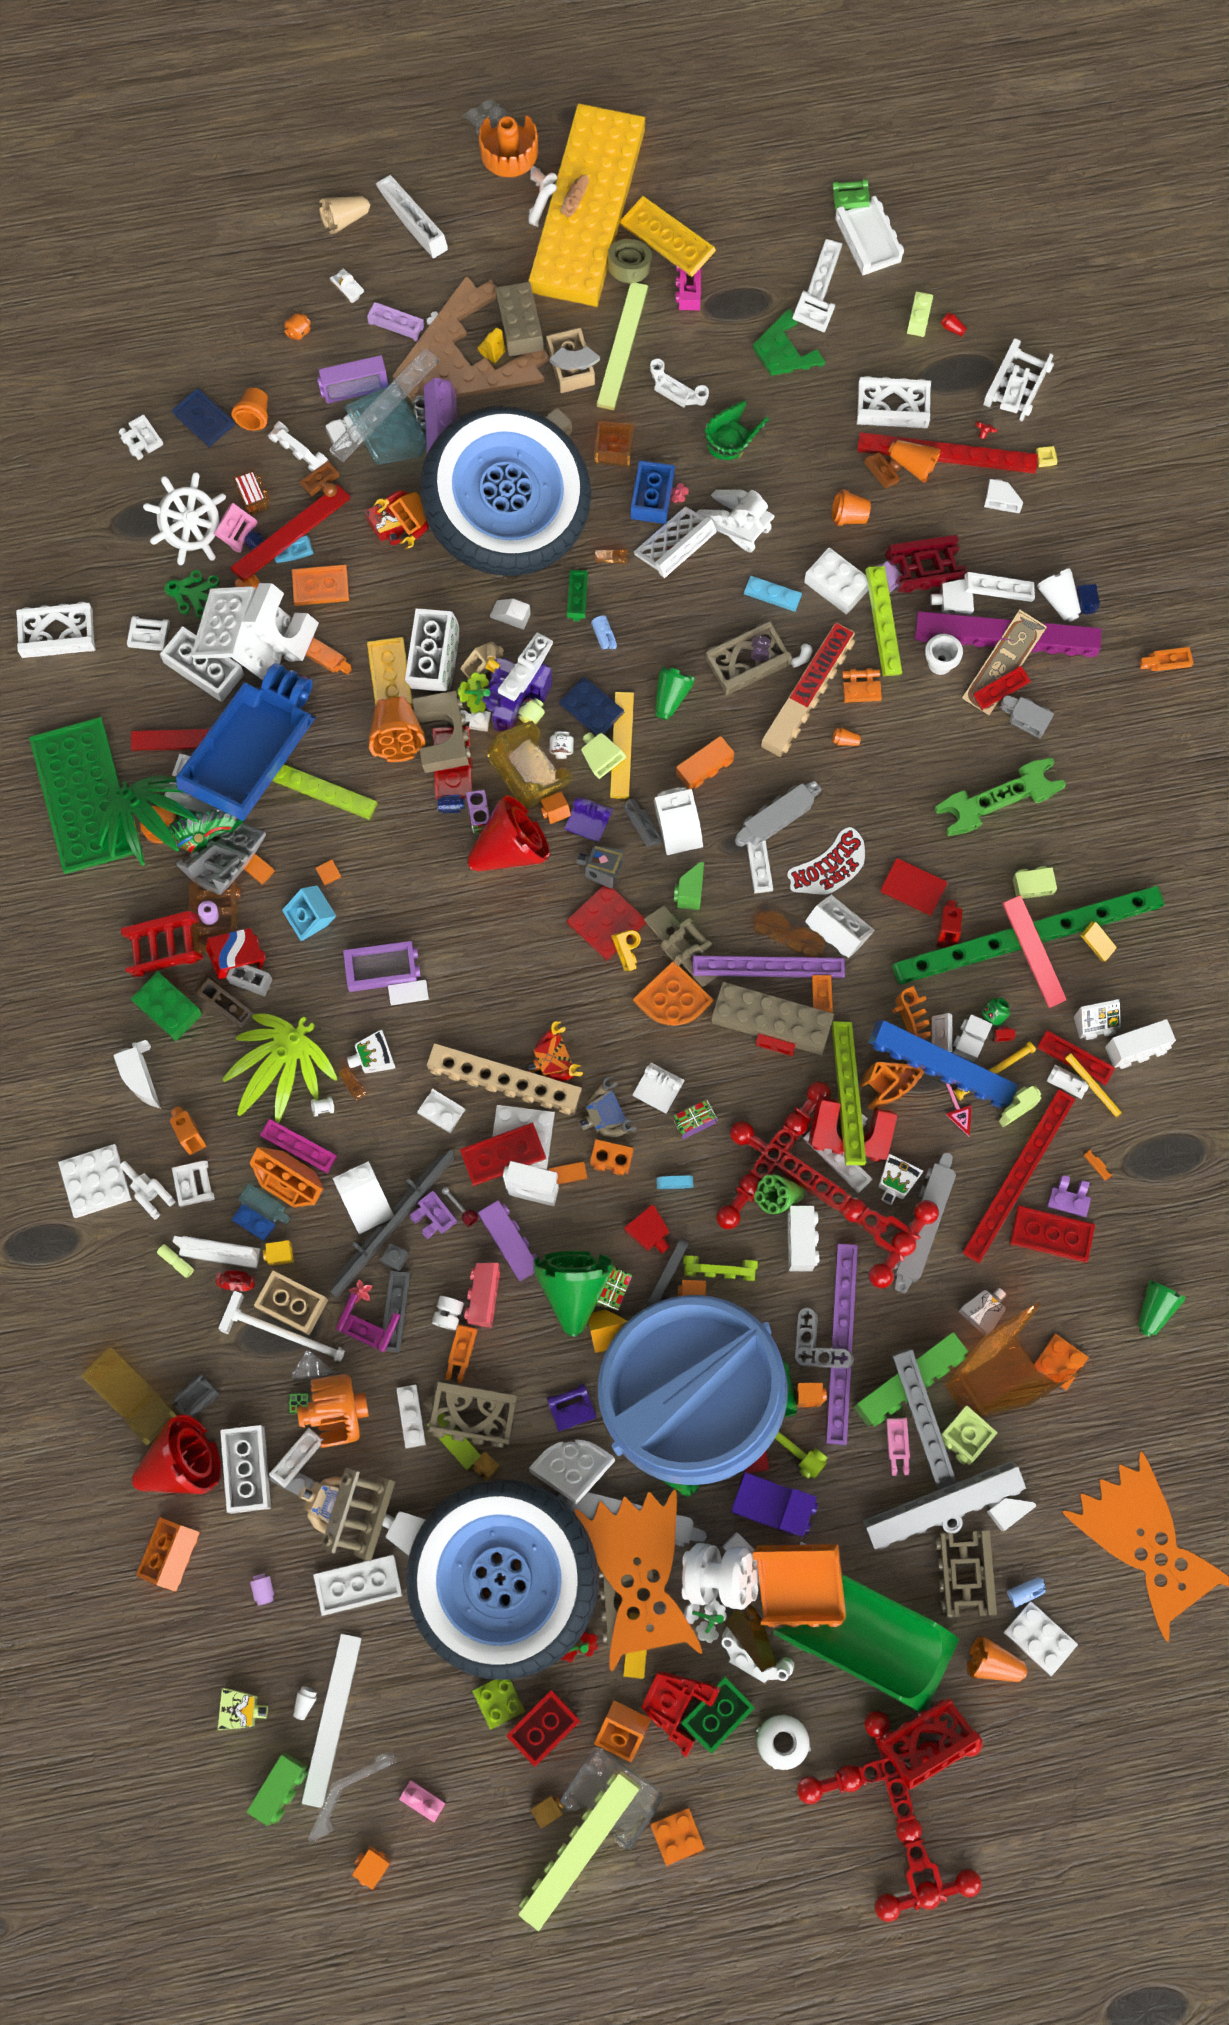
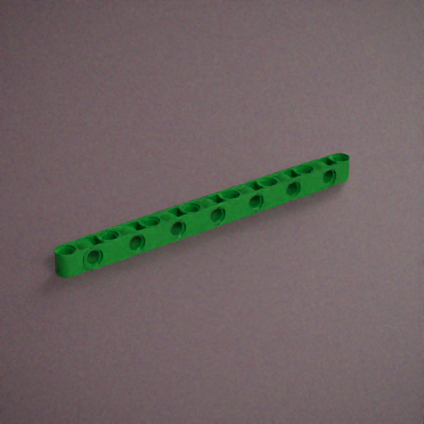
M1155 886L1033 922L1041 942L1045 943L1082 932L1092 921L1096 922L1099 926L1156 910L1163 907L1165 902L1159 887ZM1132 901H1137L1140 907L1134 906ZM1096 911H1101L1104 917H1099ZM1060 922H1066L1069 927H1063ZM1013 928L897 962L892 965V969L897 983L900 985L1021 950L1022 948ZM988 943H995L997 949L990 948ZM952 954H959L961 956V959H955L952 956ZM916 965H924L925 970H919Z

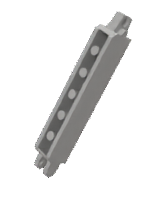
M944 1153L939 1159L938 1164L935 1163L932 1168L927 1170L925 1179H928L926 1186L922 1185L919 1197H922L921 1201H933L938 1206L939 1216L934 1223L924 1225L919 1232L921 1239L916 1240L917 1247L911 1255L904 1256L905 1261H899L895 1266L894 1270L896 1272L894 1276H896L894 1290L906 1294L911 1283L918 1281L923 1272L956 1177L954 1170L950 1169L953 1157L949 1153Z
M589 1492L577 1504L562 1494L558 1496L574 1513L575 1509H577L590 1520L594 1519L600 1501L614 1515H617L622 1503L621 1500ZM633 1504L635 1508L639 1511L643 1507L641 1505ZM676 1515L675 1545L684 1547V1544H689L690 1540L702 1543L707 1538L705 1531L693 1527L694 1523L691 1518Z

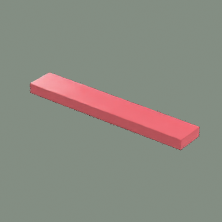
M1021 895L1003 902L1002 905L1047 1007L1051 1008L1066 1001L1067 999Z

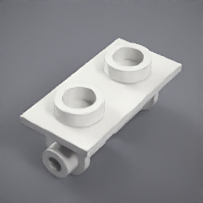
M1054 1065L1047 1079V1082L1082 1099L1089 1087L1081 1077L1057 1065Z

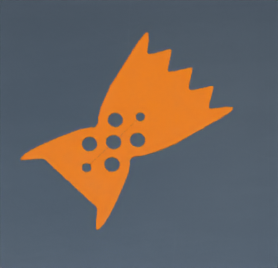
M1140 1452L1139 1472L1120 1464V1486L1100 1479L1101 1500L1081 1494L1083 1514L1080 1515L1070 1511H1063V1514L1107 1552L1124 1563L1141 1569L1146 1573V1587L1153 1612L1164 1639L1169 1642L1170 1621L1218 1584L1229 1586V1576L1190 1551L1177 1547L1176 1533L1169 1507L1144 1453ZM1139 1528L1144 1530L1143 1536L1137 1535ZM1159 1532H1164L1168 1537V1541L1164 1545H1159L1155 1541V1536ZM1137 1548H1144L1147 1551V1558L1140 1561L1135 1557V1550ZM1164 1553L1167 1556L1168 1561L1164 1566L1156 1564V1554ZM1178 1558H1184L1187 1561L1188 1566L1186 1570L1179 1571L1176 1569L1175 1561ZM1157 1574H1164L1166 1576L1167 1584L1165 1586L1159 1587L1155 1584L1154 1578ZM1184 1583L1186 1585L1185 1590H1179L1178 1584Z
M675 1489L670 1494L665 1506H662L648 1492L640 1511L624 1497L617 1515L612 1514L600 1501L592 1521L582 1512L575 1509V1514L584 1525L592 1541L599 1568L611 1586L623 1598L617 1612L611 1642L609 1664L611 1672L615 1669L623 1654L682 1642L688 1643L698 1653L702 1654L701 1645L687 1619L675 1601L664 1591L670 1576L675 1550L677 1493ZM638 1557L641 1559L640 1565L633 1563L634 1558ZM652 1569L657 1570L660 1574L659 1580L655 1583L647 1579V1573ZM624 1575H631L634 1579L633 1585L629 1588H625L621 1584V1578ZM641 1588H646L650 1592V1597L646 1601H641L637 1597V1592ZM658 1601H662L666 1605V1611L661 1615L656 1614L653 1610L654 1604ZM632 1606L637 1607L640 1611L639 1617L635 1620H631L627 1616V1610ZM648 1624H652L654 1626V1630L652 1632H648L646 1630V1626Z

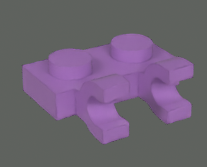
M1062 1175L1059 1180L1058 1189H1051L1047 1207L1087 1217L1091 1198L1086 1197L1090 1182L1083 1180L1079 1182L1077 1194L1066 1191L1070 1177Z
M434 1191L417 1202L420 1208L410 1214V1219L414 1224L418 1223L425 1215L432 1222L422 1230V1234L426 1239L430 1238L437 1230L443 1234L457 1223V1220Z

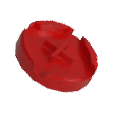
M227 1270L224 1274L219 1272L215 1278L217 1286L231 1291H249L255 1287L256 1282L253 1275L248 1277V1273L238 1270Z

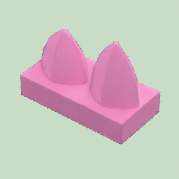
M410 1780L399 1800L435 1822L446 1804L412 1780Z

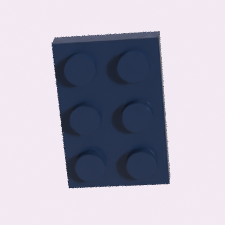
M198 388L171 410L172 414L208 448L235 425L234 421Z
M585 677L559 702L563 709L595 736L601 733L604 735L625 713L619 705Z

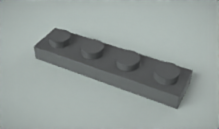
M390 1271L383 1329L386 1330L393 1312L401 1316L385 1350L388 1352L400 1353L410 1273Z

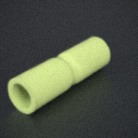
M164 1244L158 1249L157 1254L173 1265L185 1278H188L193 1273L194 1269L182 1258H179L167 1245Z

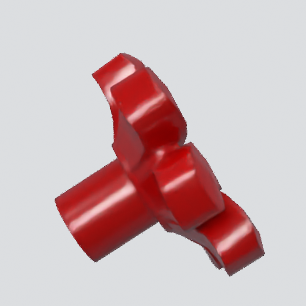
M980 421L975 422V426L981 430L979 438L985 439L987 433L997 432V429L990 424L986 425Z

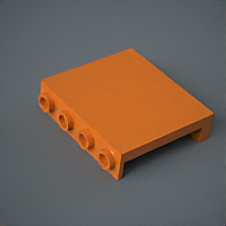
M838 1544L757 1545L753 1551V1560H757L764 1616L761 1620V1625H768V1627H777L779 1625L797 1627L800 1624H808L809 1627H816L820 1624H828L830 1627H836L844 1622L846 1610Z

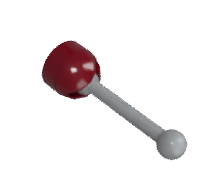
M443 1187L442 1193L447 1194L462 1211L463 1223L467 1227L472 1226L479 1219L477 1213L473 1210L466 1211L449 1192V1188Z

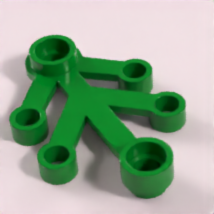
M194 570L191 576L181 581L176 579L169 580L165 584L164 590L168 596L175 598L180 613L186 615L190 612L188 603L184 602L181 596L185 595L189 597L196 610L197 618L201 620L203 615L198 614L201 611L204 612L205 608L201 606L199 600L207 602L209 594L202 592L218 587L220 584L219 578L216 575H211L208 581L192 589L185 587L194 582L199 583L202 581L203 576L199 570ZM182 607H187L186 610H181Z

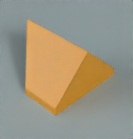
M608 1310L593 1312L588 1320L595 1353L607 1351L615 1335L628 1321Z

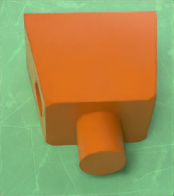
M182 1107L174 1108L171 1111L173 1117L169 1121L187 1153L192 1155L207 1147L189 1113L183 1111Z

